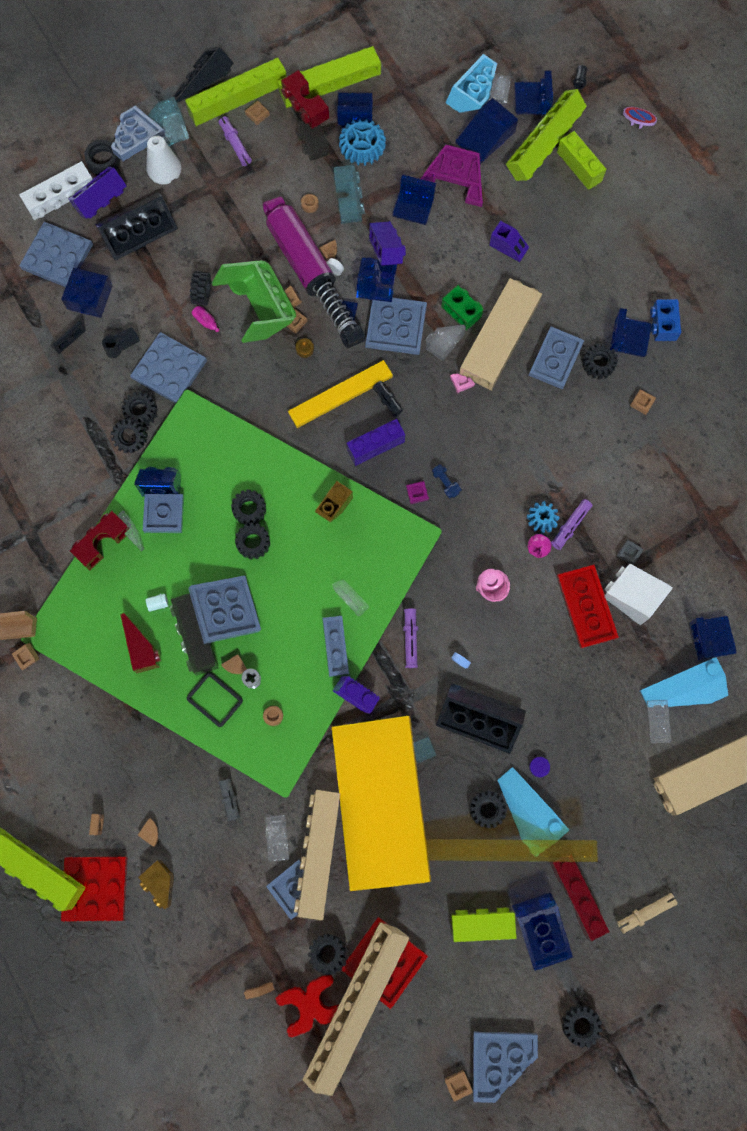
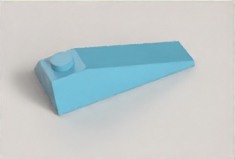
M483 54L452 87L446 104L459 113L481 109L489 99L497 63Z
M717 657L640 690L648 709L711 704L728 696L726 675Z
M513 767L497 780L521 840L535 857L556 843L569 831L561 819Z

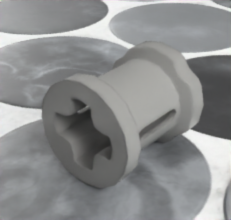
M247 669L242 674V681L248 688L255 689L261 684V676L256 670ZM249 675H251V676L254 677V679H255V682H254V683H252L251 681H249V678H248Z

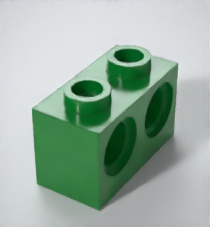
M459 285L442 298L441 307L466 331L482 318V305L478 301H474L468 291L462 289ZM458 299L461 302H454L453 300ZM470 311V312H473L474 314L469 315V314H467L466 312Z

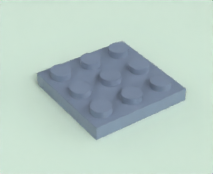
M44 222L19 266L24 271L69 289L93 243L91 240Z
M373 295L365 348L419 355L427 302Z
M160 332L130 377L168 400L177 403L183 392L188 390L207 359Z
M245 576L192 585L188 588L204 644L261 631Z

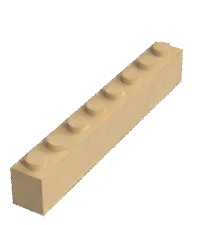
M380 922L303 1078V1081L314 1093L333 1095L409 940V937L398 928Z

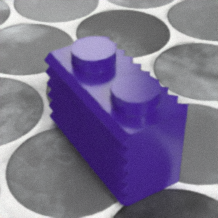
M341 676L333 689L334 693L361 711L369 714L380 699L373 691L363 687V685L357 683L350 676Z

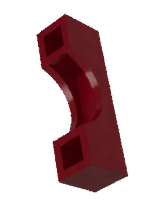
M566 853L550 861L549 863L557 880L572 903L577 920L586 939L593 941L609 933L610 931L572 854Z

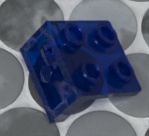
M544 71L540 82L515 83L516 114L548 113L553 104L552 71Z
M339 93L337 106L338 125H351L352 121L357 123L359 119L362 122H365L367 119L368 123H371L373 94Z
M402 174L400 192L393 211V217L426 225L435 198L437 183Z
M620 308L615 318L610 350L614 348L615 352L645 357L647 355L652 324L629 319L626 316L627 309Z
M728 616L705 620L704 617L689 622L698 660L737 653Z

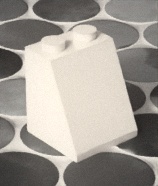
M629 564L626 568L622 566L616 573L617 580L615 582L610 581L604 589L607 592L605 594L606 600L641 625L653 615L672 590V587Z

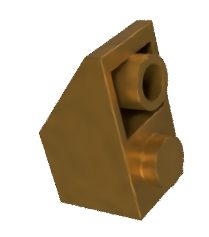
M336 481L315 510V513L331 523L343 513L351 502L353 491Z
M157 860L138 878L141 880L139 884L147 893L150 891L154 896L153 902L160 909L163 907L165 910L172 903L174 875L162 860Z

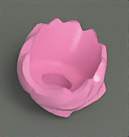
M487 569L479 575L476 591L486 600L492 602L502 601L508 596L510 581L505 573L500 570Z

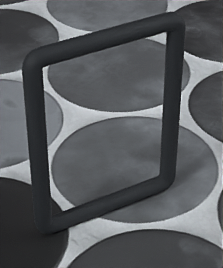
M211 672L205 674L186 698L190 704L218 727H222L243 702V699ZM209 676L239 700L221 723L191 699Z

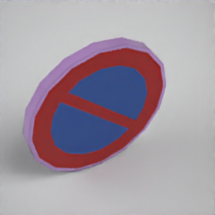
M627 107L623 111V115L631 121V126L636 123L640 125V129L643 126H653L657 122V118L652 113L641 108Z

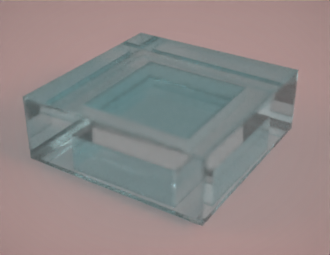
M429 737L414 743L417 763L436 756Z

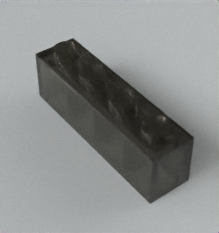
M190 593L171 599L172 605L169 607L172 616H176L178 622L175 624L176 631L183 638V642H181L184 654H188L189 660L186 663L189 672L193 671L197 676L218 669L211 643L204 644Z

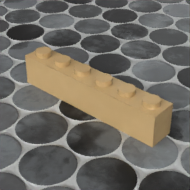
M316 790L314 795L310 796L309 807H312V814L307 816L306 827L309 828V835L304 837L303 848H306V856L301 858L300 869H303V877L298 879L297 884L300 898L295 900L294 912H297V917L322 921L324 917L340 793Z

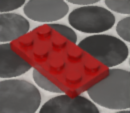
M595 565L558 574L557 579L580 649L618 639L619 636Z

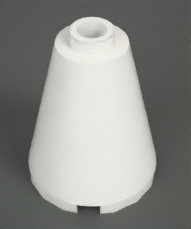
M153 136L147 142L146 171L155 183L169 184L171 180L179 177L181 163L162 137Z

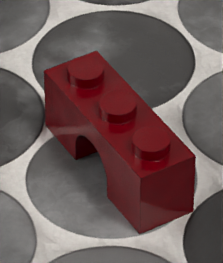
M299 70L281 80V92L284 98L290 100L293 109L301 114L305 124L308 123L313 129L329 119V107L319 95L311 99L304 98L310 94L309 82Z
M111 511L103 515L95 527L93 526L88 529L86 535L72 545L70 552L90 571L104 558L98 552V543L104 538H111L119 544L131 532V529Z

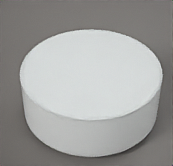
M330 258L327 263L335 275H341L344 270L343 265L338 260Z

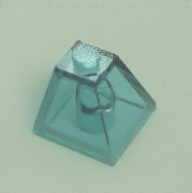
M172 97L158 102L148 117L164 129L166 136L163 139L166 143L171 145L188 139L189 135L175 98Z

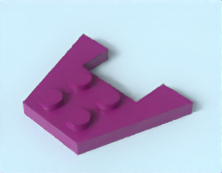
M445 145L417 182L415 190L432 194L436 179L469 187L465 203L482 207L479 153Z

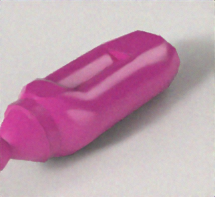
M201 306L193 309L192 315L201 325L219 332L214 317Z

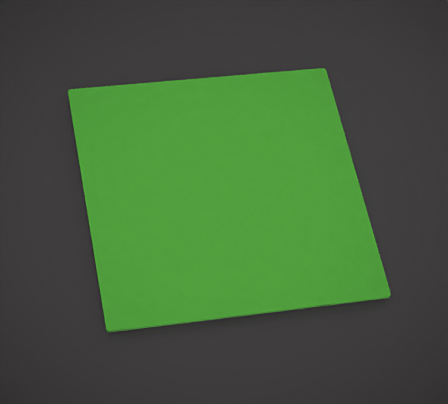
M185 390L103 514L105 515L113 511L131 529V532L119 544L111 538L102 539L98 543L97 548L104 558L90 571L75 557L36 615L35 637L21 638V640L25 644L30 643L35 650L277 794L287 798L345 700L333 692L341 676L329 677L323 618L342 616L349 675L342 676H350V678L356 681L439 539L442 530L190 390ZM336 481L353 491V499L343 513L330 523L315 513V510ZM247 489H250L252 492L253 490L257 491L264 498L266 515H264L263 520H260L259 524L266 529L270 537L269 551L265 553V556H260L259 559L253 558V560L243 557L236 547L235 535L239 532L240 528L244 527V524H240L235 519L231 508L232 500L236 498L235 495L237 493L241 494L240 491L243 490L246 492ZM145 494H183L182 533L143 532ZM247 501L241 506L242 513L246 515L253 514L257 509V505L253 501ZM251 534L245 539V545L251 549L258 547L261 543V538L256 534ZM245 576L261 631L204 644L188 588L192 585ZM166 594L169 607L149 612L146 598ZM120 614H126L155 649L159 650L161 655L160 668L141 673H135L132 670ZM239 655L247 669H254L259 673L261 684L255 689L248 688L242 681V674H232L226 671L221 664ZM208 672L215 675L243 699L242 704L222 727L215 725L186 699L188 694ZM249 675V676H248L249 681H251L252 683H254V682H255L254 677L251 676V675ZM210 676L191 697L195 703L219 723L223 721L239 701ZM269 706H277L283 712V721L277 726H269L263 719V713Z

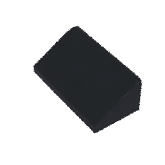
M80 321L76 322L50 346L58 354L62 353L86 331Z

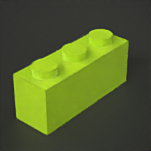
M573 131L562 138L557 153L585 187L590 190L602 182L606 168L577 133Z
M497 908V912H489L488 909H476V913H468V910H455L456 914H451L453 942L517 939L515 913L509 911V908Z

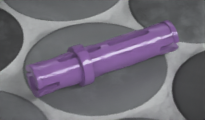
M225 116L223 119L226 123L224 124L222 119L218 123L225 133L226 140L230 142L242 166H247L244 159L247 160L248 164L251 163L252 159L241 143L237 130L233 128L229 118Z
M582 499L568 521L559 528V533L551 542L554 548L561 550L566 541L574 535L573 532L592 508L591 502Z
M404 609L405 668H418L416 609Z

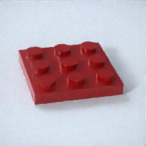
M65 857L64 872L86 888L72 910L61 911V921H124L127 857Z
M379 916L346 960L347 964L342 966V971L352 979L380 922L389 925ZM409 940L379 999L390 1009H392L428 957L426 953Z

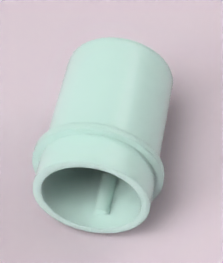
M166 594L146 598L149 612L169 607Z

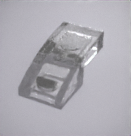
M121 511L117 516L130 528L125 535L142 552L144 544L137 527L124 511Z
M647 701L650 743H671L668 701Z
M286 816L265 817L269 862L289 860Z

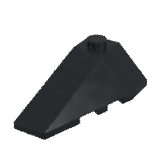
M220 47L206 49L193 65L195 69L187 74L186 78L188 81L179 86L171 101L180 102L223 76H227L231 72L230 68L234 63Z

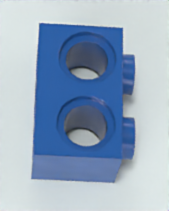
M678 299L656 300L653 307L650 308V317L653 318L651 333L654 334L655 341H677L681 334Z

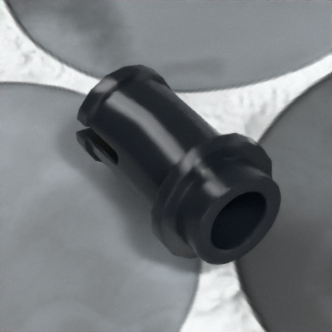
M584 65L576 68V77L573 80L574 87L579 90L583 89L587 84V67Z

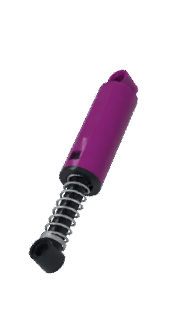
M281 196L263 202L268 229L307 294L320 298V302L324 304L323 307L327 310V314L331 315L330 319L334 321V326L338 327L337 330L343 345L349 349L365 342V334L362 328L356 325L355 321H352L353 317L348 316L349 311H345L346 306L342 305V300L338 299L339 294H335V288H331L336 281V277L295 209L290 205H286Z

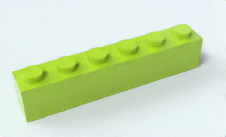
M374 47L365 48L342 58L331 60L328 63L300 71L309 82L310 94L304 98L311 99L317 95L322 96L380 75L381 61ZM282 78V79L278 80V88H279V93H280V95H281V97H282V100H283V102H284L286 108H288V107H291L292 105H291L290 100H289V99H285L284 96H283V94H282V92H281V89H282V82H281V80L284 79V78Z
M275 58L186 99L188 113L195 126H198L278 89V80L287 77L286 70L279 58Z
M578 89L567 90L561 95L506 163L516 181H527L532 178L536 169L543 164L544 159L552 153L556 144L572 128V124L582 115L587 106Z
M0 827V866L5 869L4 872L11 877L16 876L21 880L20 883L26 888H33L37 891L36 895L38 897L51 901L55 909L59 911L72 910L86 887Z

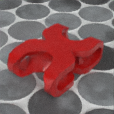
M326 974L311 980L307 986V992L301 987H293L276 996L275 1000L279 1006L293 1004L300 1011V1018L287 1028L288 1037L292 1038L310 1031L314 1018L324 1025L332 1021L339 1004L328 1007L320 999L321 992L333 984L334 978L332 974Z

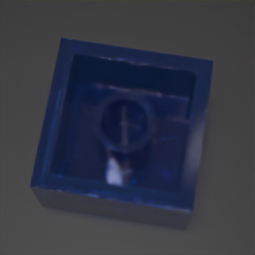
M362 257L357 278L356 298L392 302L397 264L381 265L378 259Z
M73 267L61 300L67 310L101 318L113 286L106 275Z

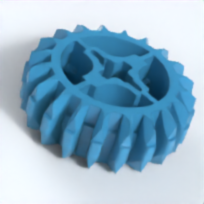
M359 119L357 123L352 121L351 125L347 124L346 129L342 128V134L339 136V147L342 155L345 156L346 160L350 159L351 164L357 162L358 166L360 163L366 166L367 162L372 164L373 159L378 161L379 156L383 155L386 138L383 130H380L379 125H375L374 121L368 123L367 119L365 122ZM351 139L354 140L352 145L349 144ZM372 140L376 142L374 146L371 145Z

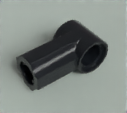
M131 326L114 336H105L102 340V346L109 358H117L120 356L121 351L140 342V339Z

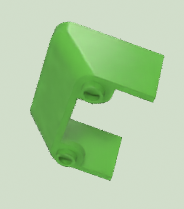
M251 261L221 265L212 281V285L228 284L235 294L247 295L260 320L252 322L241 339L242 343L268 339L291 324L296 318L294 308L272 267L267 262Z

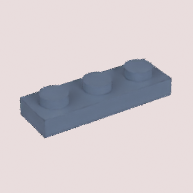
M342 616L323 618L329 677L349 675Z

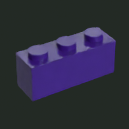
M107 167L68 198V200L81 217L90 219L97 214L96 211L100 207H106L110 203V199L114 196H120L127 185L115 168Z
M391 222L370 223L369 241L380 264H403V256L406 255L405 245L401 243V238L397 235L396 228L392 226Z
M395 419L347 442V451L356 466L404 443L405 433L398 420Z

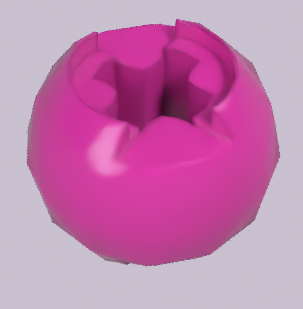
M536 534L529 539L527 547L530 554L537 558H543L550 553L552 544L546 536Z

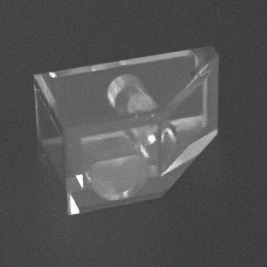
M494 75L490 96L493 104L503 105V103H507L512 76Z
M456 325L437 328L434 333L431 332L425 340L426 350L444 361L464 336L466 326Z

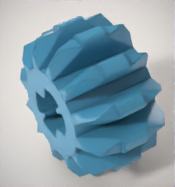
M543 501L541 506L535 503L534 508L530 507V514L527 515V519L531 520L528 523L529 526H535L534 532L540 529V533L544 534L546 529L550 533L552 527H557L556 521L560 517L555 515L558 509H551L552 503L546 506V502ZM542 515L546 517L544 520L540 519Z

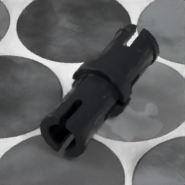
M382 381L377 382L373 389L381 398V403L387 406L393 417L400 415L403 409L394 399L395 395L389 392Z

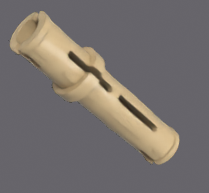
M669 893L639 911H632L630 916L617 921L618 927L627 924V926L620 929L623 934L638 925L641 927L645 925L644 922L677 906V901L675 899L668 903L667 901L674 898Z

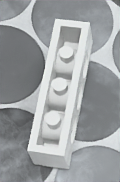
M81 161L19 195L32 218L36 220L70 202L68 198L90 182L92 177Z

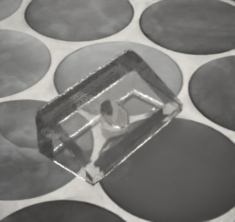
M340 580L333 584V590L357 616H361L369 608L367 603L345 580Z

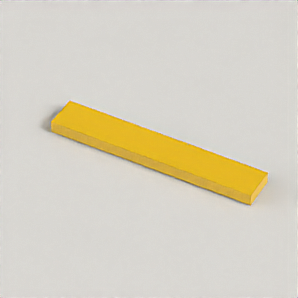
M383 360L288 411V414L296 428H299L372 389L377 382H385L391 379L393 374Z

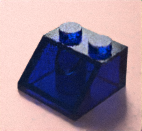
M146 467V469L139 470L134 485L142 497H145V494H180L181 474L179 470L173 467H166L165 469Z

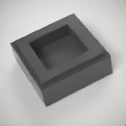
M627 539L617 557L628 564L634 565L644 549Z

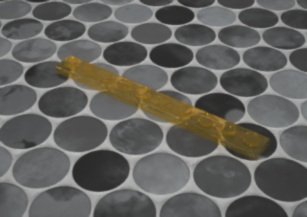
M426 839L429 860L598 862L597 840Z

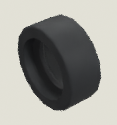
M96 140L86 147L84 152L85 161L90 171L95 175H99L107 167H113L115 170L119 167L120 159L113 153L110 141ZM106 151L112 154V158L105 164H95L92 161L97 153Z

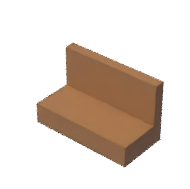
M26 611L0 613V640L35 637L37 618Z

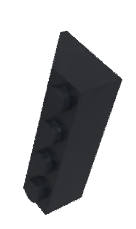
M159 193L95 224L115 261L178 229L162 195Z
M451 683L436 726L510 754L523 726L526 710Z

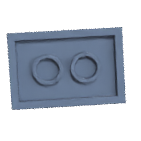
M550 327L529 376L563 390L584 340Z

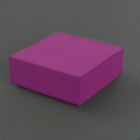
M424 481L406 485L410 504L429 500Z

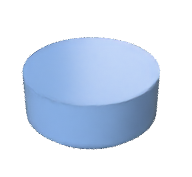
M456 652L451 657L454 662L465 669L471 664V662Z

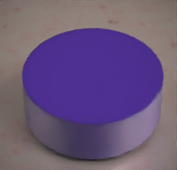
M537 757L530 762L529 769L532 775L540 778L549 773L550 764L547 759Z

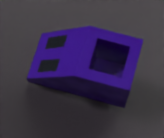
M500 221L491 234L489 246L521 262L529 246L515 228Z

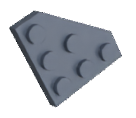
M134 106L121 114V122L117 126L116 139L112 143L111 148L113 153L124 161L139 151L144 150L151 137L160 136L163 138L166 134L163 128Z
M473 1032V1102L495 1103L501 1097V1094L523 1074L522 1072L538 1058V1035L536 1033Z

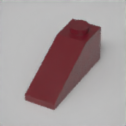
M120 614L132 670L135 673H141L160 668L161 655L159 650L155 649L126 614Z

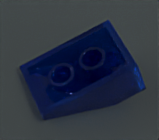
M492 98L478 111L455 143L462 149L479 153L481 164L516 132L518 118Z
M551 892L512 905L534 971L573 958L560 912Z

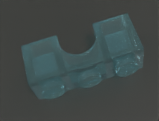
M355 165L333 167L336 193L345 192L349 194L345 198H338L341 224L362 221V214H365L364 203H360L362 189L357 184L360 183L359 172H355Z

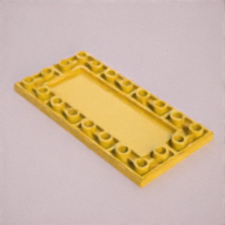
M410 716L332 727L350 891L431 882Z

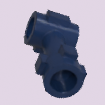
M441 464L436 466L432 470L435 479L439 477L446 488L443 491L449 499L455 498L462 489L456 481L452 483L447 477L445 466L443 467Z

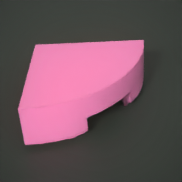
M460 374L450 375L457 393L474 387L475 383L471 378Z

